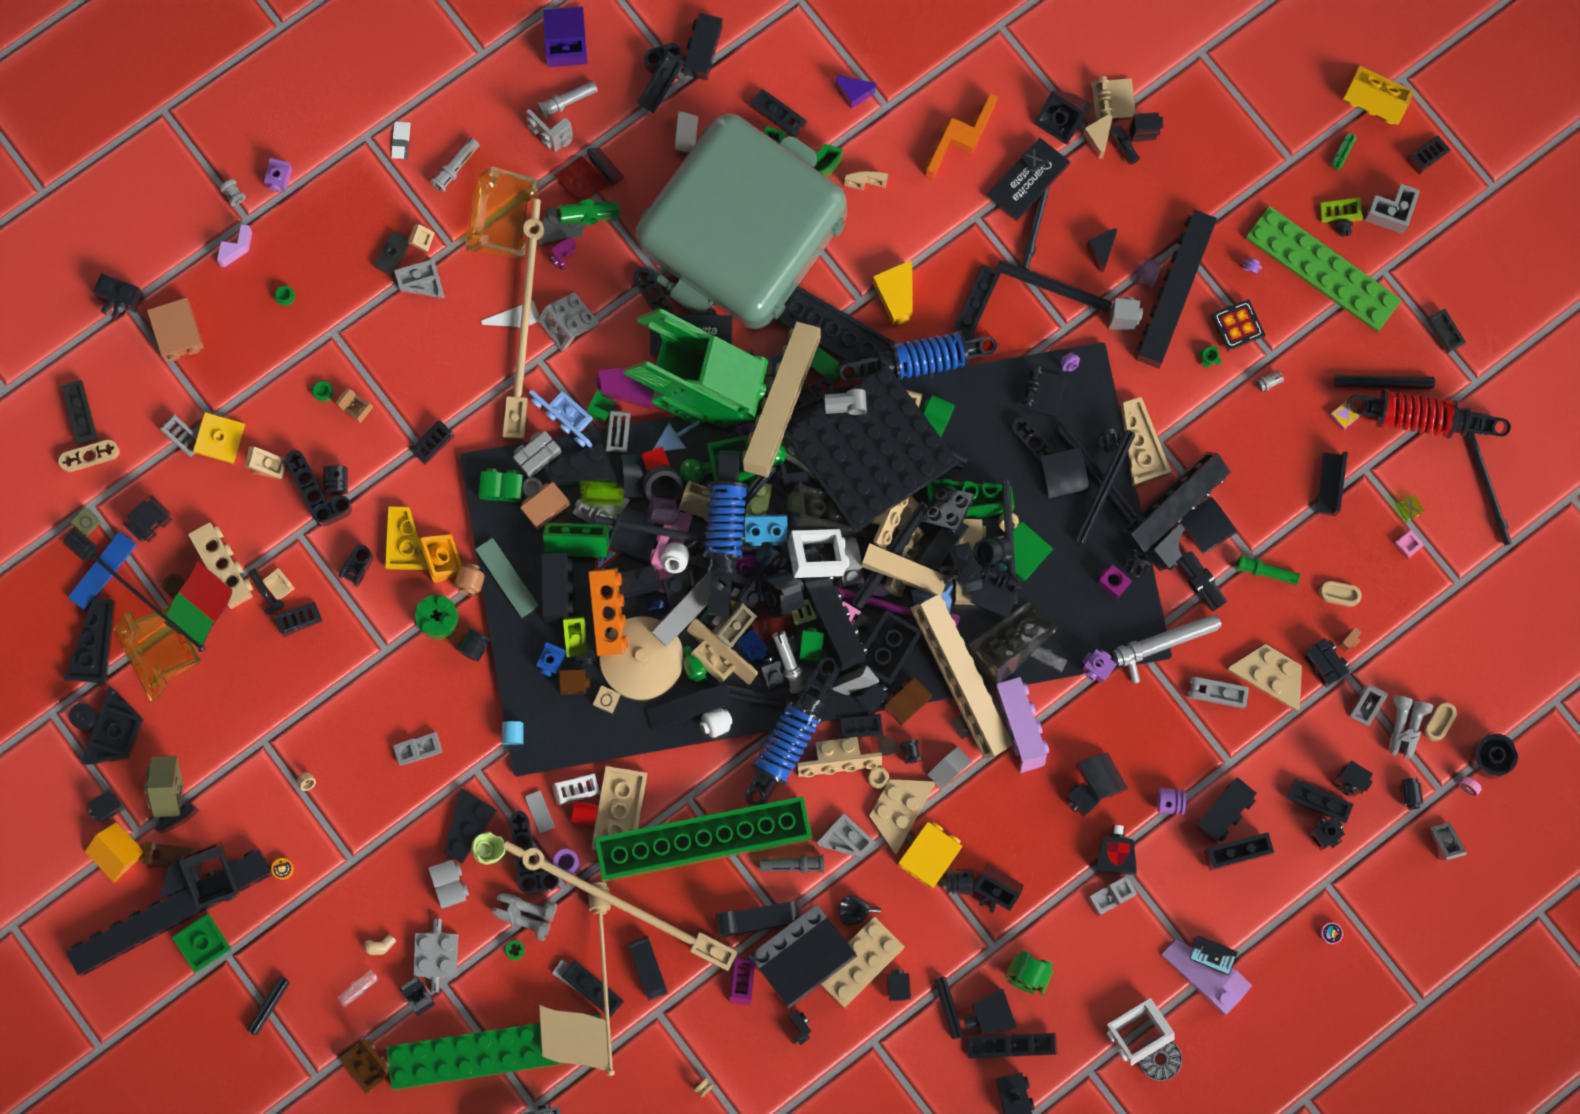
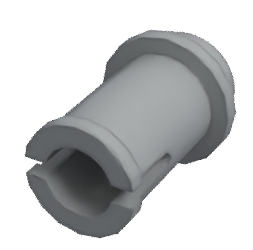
M1277 370L1265 377L1260 376L1259 380H1256L1258 389L1261 392H1267L1270 387L1284 382L1283 376L1275 379V377L1282 375V373Z

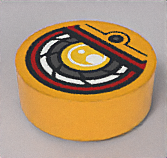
M279 858L274 861L271 870L276 878L286 880L292 876L294 866L288 859Z

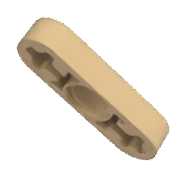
M105 440L64 452L60 455L58 462L64 471L74 472L114 460L118 457L120 450L114 441ZM109 445L111 446V448H114L113 450H111L112 454L108 455L107 452H103L107 450V446ZM97 448H99V450L103 452L100 453L102 456L101 458H99V453L96 450ZM87 451H93L95 456L93 460L85 461L84 454ZM77 454H79V459L82 462L81 464H79V462L76 460L78 459V457L76 456ZM68 457H70L71 460H76L71 462L70 467H68L67 464H64L65 462H67Z

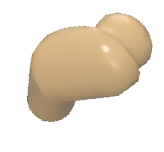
M388 934L382 942L367 940L364 943V949L370 955H383L393 946L396 940Z

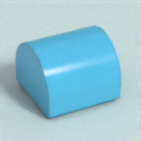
M503 722L502 745L523 744V722Z

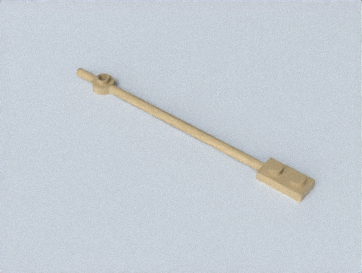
M533 199L531 219L526 221L523 227L524 234L529 239L514 395L513 397L507 396L503 438L524 440L528 399L522 398L536 245L537 240L544 235V226L539 220L541 204L539 199ZM537 228L538 231L537 233L533 234L531 233V229Z
M506 841L503 847L508 852L522 858L523 865L527 869L537 870L542 868L692 945L690 953L725 971L729 970L737 954V951L700 932L697 938L638 909L545 861L544 855L539 849L531 848L525 851ZM535 856L537 862L534 864L530 863L529 857Z

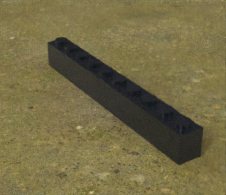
M253 849L244 854L245 858L239 861L234 859L229 862L239 886V893L273 875L262 851ZM217 869L205 875V879L196 882L201 896L231 886L224 869L217 871ZM187 886L181 892L178 890L167 895L168 898L162 902L160 900L152 902L148 905L149 909L143 912L139 910L130 914L128 920L124 922L117 921L111 924L109 930L103 933L98 931L92 934L87 942L83 943L80 941L70 947L71 950L66 953L76 974L84 976L208 909L203 907L197 909L190 888ZM224 899L216 902V905L223 902Z

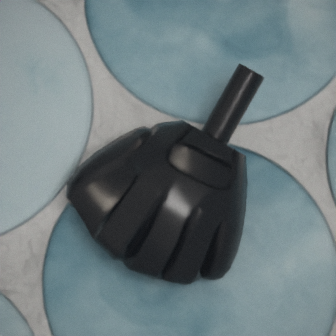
M849 894L840 902L838 913L844 925H855L864 921L869 913H881V908L869 907V904L862 898Z

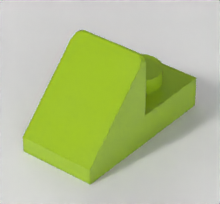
M584 616L563 618L567 657L587 655Z

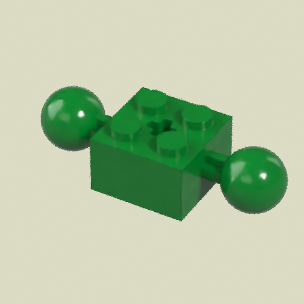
M748 435L707 443L711 462L702 463L697 459L685 460L679 468V475L682 481L686 484L688 481L697 484L704 479L705 475L713 474L714 481H718L719 450L741 451L742 457L743 451L748 450L749 447ZM780 444L775 457L774 467L780 466V463H784L786 459V449L782 444ZM741 462L739 482L743 484L751 483L757 474L744 471L743 462Z

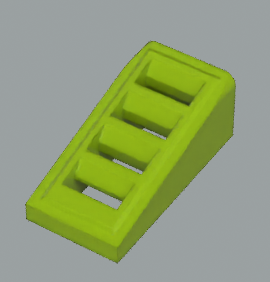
M1361 197L1320 202L1322 223L1363 220ZM1339 206V216H1336L1335 207ZM1343 206H1347V215H1344ZM1351 206H1355V214H1352ZM1327 207H1331V217H1327Z

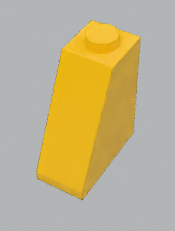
M911 261L873 276V285L893 325L897 323L899 325L904 324L912 316Z

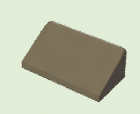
M678 111L675 154L688 155L696 145L698 116Z
M737 601L731 608L730 616H724L711 634L726 646L732 648L757 616L743 603Z

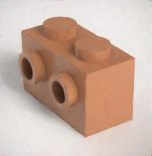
M554 482L543 485L538 490L539 493L533 498L530 496L522 502L523 506L520 507L522 513L537 531L570 505L569 500Z

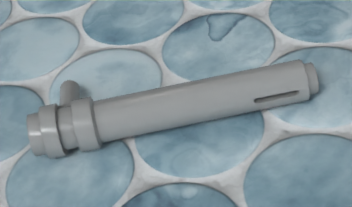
M1210 615L1138 642L1136 640L1132 641L1127 646L1121 645L1112 651L1114 661L1117 666L1122 665L1124 667L1128 665L1132 683H1138L1140 678L1136 662L1143 660V657L1217 631L1221 627V621L1217 615Z

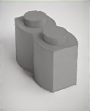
M450 860L429 867L442 909L467 901L466 896L469 895L466 883L461 884L459 876L463 874L459 863L455 864L454 860Z

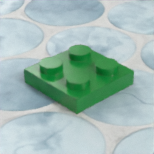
M209 913L172 937L194 973H198L232 950Z

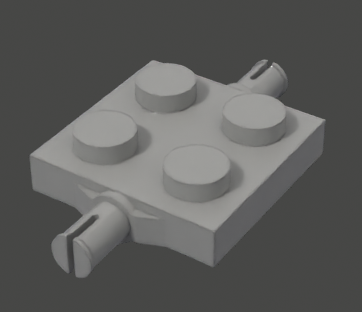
M433 919V932L415 933L414 977L431 979L430 992H434V984H436L435 992H439V980L443 978H457L458 934L441 932L442 919H438V927H436L437 919Z

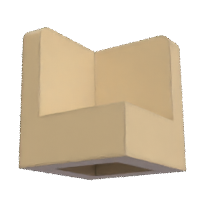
M279 568L262 580L278 601L295 589Z

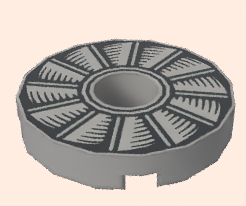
M1155 1038L1148 1041L1146 1044L1143 1045L1142 1049L1148 1046L1149 1044L1153 1043L1154 1041L1158 1040L1159 1038ZM1171 1041L1140 1060L1139 1064L1146 1076L1153 1080L1164 1081L1171 1079L1178 1073L1182 1064V1055L1177 1045ZM1158 1053H1162L1166 1057V1062L1162 1066L1155 1062V1056Z

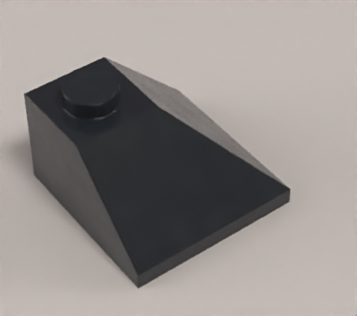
M1052 90L1034 124L1068 145L1093 105L1075 94Z

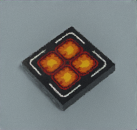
M1249 299L1211 314L1227 352L1265 337L1263 328Z

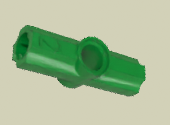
M586 199L578 202V204L558 205L556 217L560 224L581 222L582 225L589 226L598 221L618 220L620 208L616 201L595 202L592 199Z

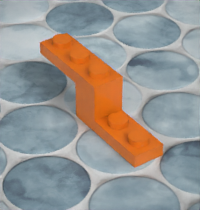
M990 93L988 99L984 98L980 106L982 112L980 116H975L971 126L954 118L951 119L949 124L945 123L941 132L943 138L941 141L937 140L933 148L935 154L933 158H928L924 167L927 169L926 177L934 179L949 145L972 155L996 105L998 96Z

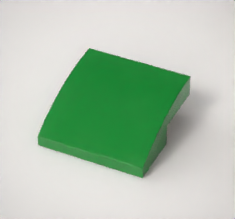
M1021 522L1013 531L1016 575L1024 582L1052 552L1053 548L1026 524Z

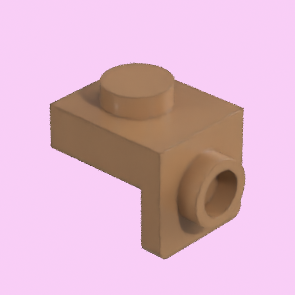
M347 388L336 401V404L344 413L360 423L373 408L369 402L356 395L350 388Z

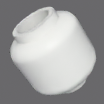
M678 542L668 544L661 556L662 567L670 573L682 572L689 560L687 547Z
M719 708L703 713L699 725L704 734L715 738L730 730L732 718L726 709Z

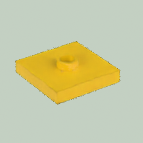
M205 412L193 453L234 464L245 424Z

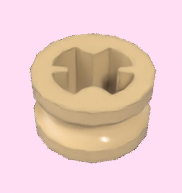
M708 1078L694 1090L695 1093L698 1092L700 1094L699 1097L701 1099L714 1087L713 1083L710 1084L708 1082Z

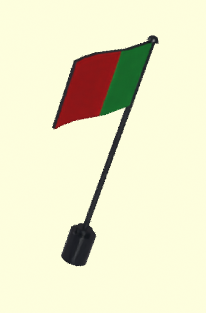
M74 529L66 535L63 544L81 560L93 558L193 643L199 652L205 650L204 643L209 632L227 607L233 590L198 560L191 576L176 595L166 616L95 555L96 544L80 530Z

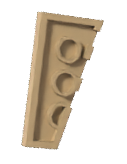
M1142 397L1122 403L1124 431L1127 429L1135 433V438L1128 451L1132 486L1170 474L1171 469Z

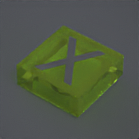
M1415 494L1395 505L1405 522L1425 512Z

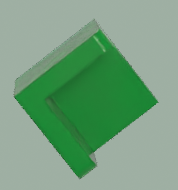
M597 390L587 409V413L593 419L606 425L610 410H614L616 402L602 396L601 391Z

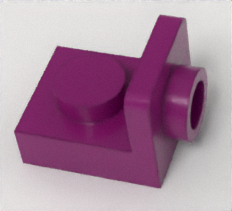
M572 236L551 249L552 256L550 259L555 267L560 266L562 271L566 269L562 258L570 257L574 254L575 249H577L576 242Z

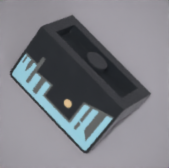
M1199 935L1196 936L1189 959L1229 975L1238 951Z

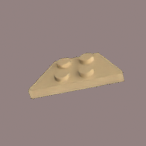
M1265 644L1228 668L1227 671L1297 712L1300 709L1302 665Z
M890 779L869 818L878 828L893 853H898L934 788L935 782Z

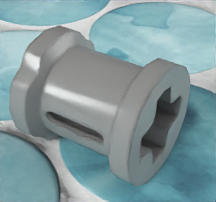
M235 179L225 182L220 187V191L225 193L230 200L231 206L238 205L246 198L245 194L241 193L237 187Z

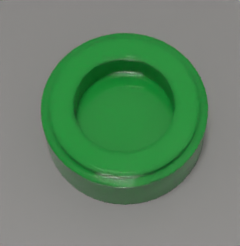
M319 381L313 386L312 393L317 401L327 402L333 397L334 390L329 382Z

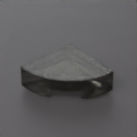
M883 735L876 736L879 753L881 752L882 757L901 753L898 744L893 739Z

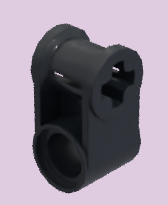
M364 545L356 546L342 566L338 577H344L353 582L355 587H358L373 561V554L370 549ZM366 551L368 553L367 558L363 561L358 560V554Z

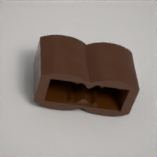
M908 678L900 686L902 690L897 695L893 692L885 700L887 704L884 706V709L900 726L906 723L933 696L916 678L912 681Z

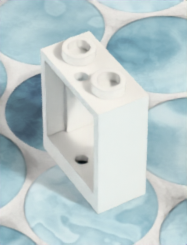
M840 529L791 531L787 545L794 578L843 576L846 568L849 566L848 555H845V539L841 537ZM833 543L836 561L806 562L803 544Z
M1151 998L1107 1024L1108 1032L1106 1034L1112 1044L1116 1043L1120 1048L1118 1050L1119 1055L1124 1062L1128 1060L1131 1066L1175 1039L1173 1030ZM1147 1013L1163 1037L1132 1055L1117 1031Z

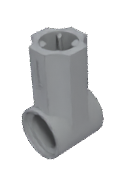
M853 389L847 391V393L825 395L826 414L848 412L851 415H860L866 413V391L863 389Z

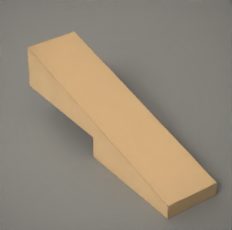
M869 544L862 563V567L901 580L905 585L928 593L940 594V596H942L946 585L943 583V578L948 577L872 544Z

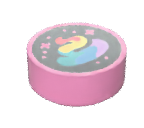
M1464 777L1459 784L1466 793L1472 796H1477L1482 790L1480 784L1470 777Z
M1328 923L1321 929V938L1327 944H1336L1343 937V930L1336 923Z

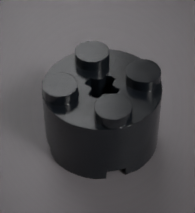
M153 495L149 496L151 499L149 502L143 500L127 516L130 519L128 523L126 521L123 522V525L140 542H151L157 536L155 531L160 526L165 528L172 521L169 517L171 512Z
M782 570L759 582V599L765 602L767 607L764 609L771 617L779 618L804 607L803 583L801 579L794 578L788 570Z
M1502 734L1488 735L1473 746L1470 753V765L1482 777L1496 779L1514 769L1518 761V752L1514 746L1515 744L1509 737ZM1493 752L1495 753L1494 757L1496 758V760H1494L1493 756L1491 755Z

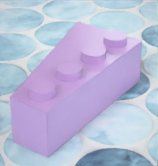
M1021 677L996 684V694L1003 716L1008 718L1006 720L1007 730L1011 737L1014 736L1012 741L1015 756L1020 755L1021 758L1019 765L1020 773L1045 766L1049 748L1046 740L1042 741L1040 722L1035 721L1033 714H1036L1033 702L1028 700L1029 690L1026 682L1022 683Z

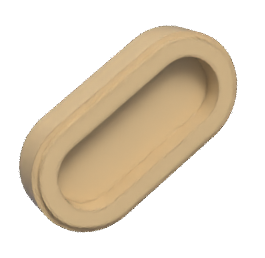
M1335 581L1325 582L1319 590V595L1325 602L1348 607L1357 605L1362 597L1358 587Z
M1445 702L1436 707L1424 728V734L1427 739L1439 741L1445 737L1457 716L1454 705Z

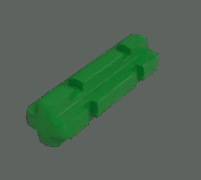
M1347 133L1331 163L1332 168L1336 170L1341 169L1357 139L1354 134Z

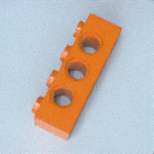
M617 568L592 570L589 572L597 656L623 654L626 652L625 648H628V638L624 636L623 627H626V617L622 615L621 606H624L623 594H620L619 586L622 585L621 573H618ZM604 585L611 587V596L604 595L602 591ZM606 606L613 608V617H608L605 614ZM608 627L615 629V638H610L607 635Z

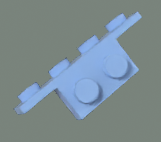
M533 390L529 392L532 397L531 402L539 409L543 407L546 410L545 414L552 421L558 420L564 432L567 434L571 432L575 435L574 440L580 446L593 447L591 442L581 433L593 418L562 391L548 404Z

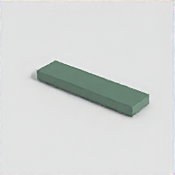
M493 538L475 549L521 618L539 607Z

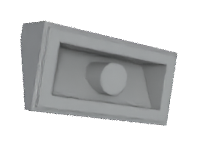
M868 666L838 677L832 689L849 695L878 683L879 679Z

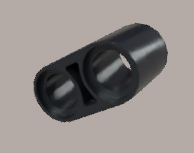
M669 43L648 50L644 56L647 71L655 72L666 51L674 52L678 58L682 59L680 46L676 43ZM652 58L659 60L655 64L649 62Z

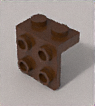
M362 1037L359 1039L357 1046L340 1058L339 1061L364 1093L367 1094L387 1078L390 1065L383 1056L379 1057L377 1055L373 1042Z

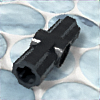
M1193 551L1188 552L1177 560L1179 566L1188 577L1191 588L1196 594H1200L1211 612L1228 602L1216 586L1212 573L1202 566Z

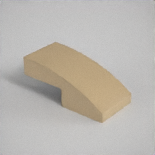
M867 171L848 174L845 177L844 186L864 190L867 183L885 188L888 174Z

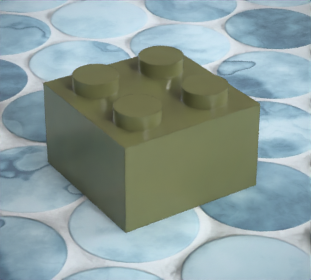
M177 756L151 757L150 766H147L146 770L148 781L144 783L145 794L149 795L148 808L152 809L154 817L180 816L184 784Z

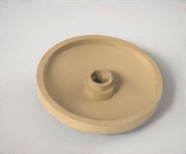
M643 616L626 619V627H623L624 636L628 638V648H625L626 652L623 654L600 656V666L605 680L613 690L626 698L633 700L657 698L668 692L681 675L684 660L681 642L677 636L665 647L651 633L661 622L658 619ZM614 628L607 634L610 638L616 637Z

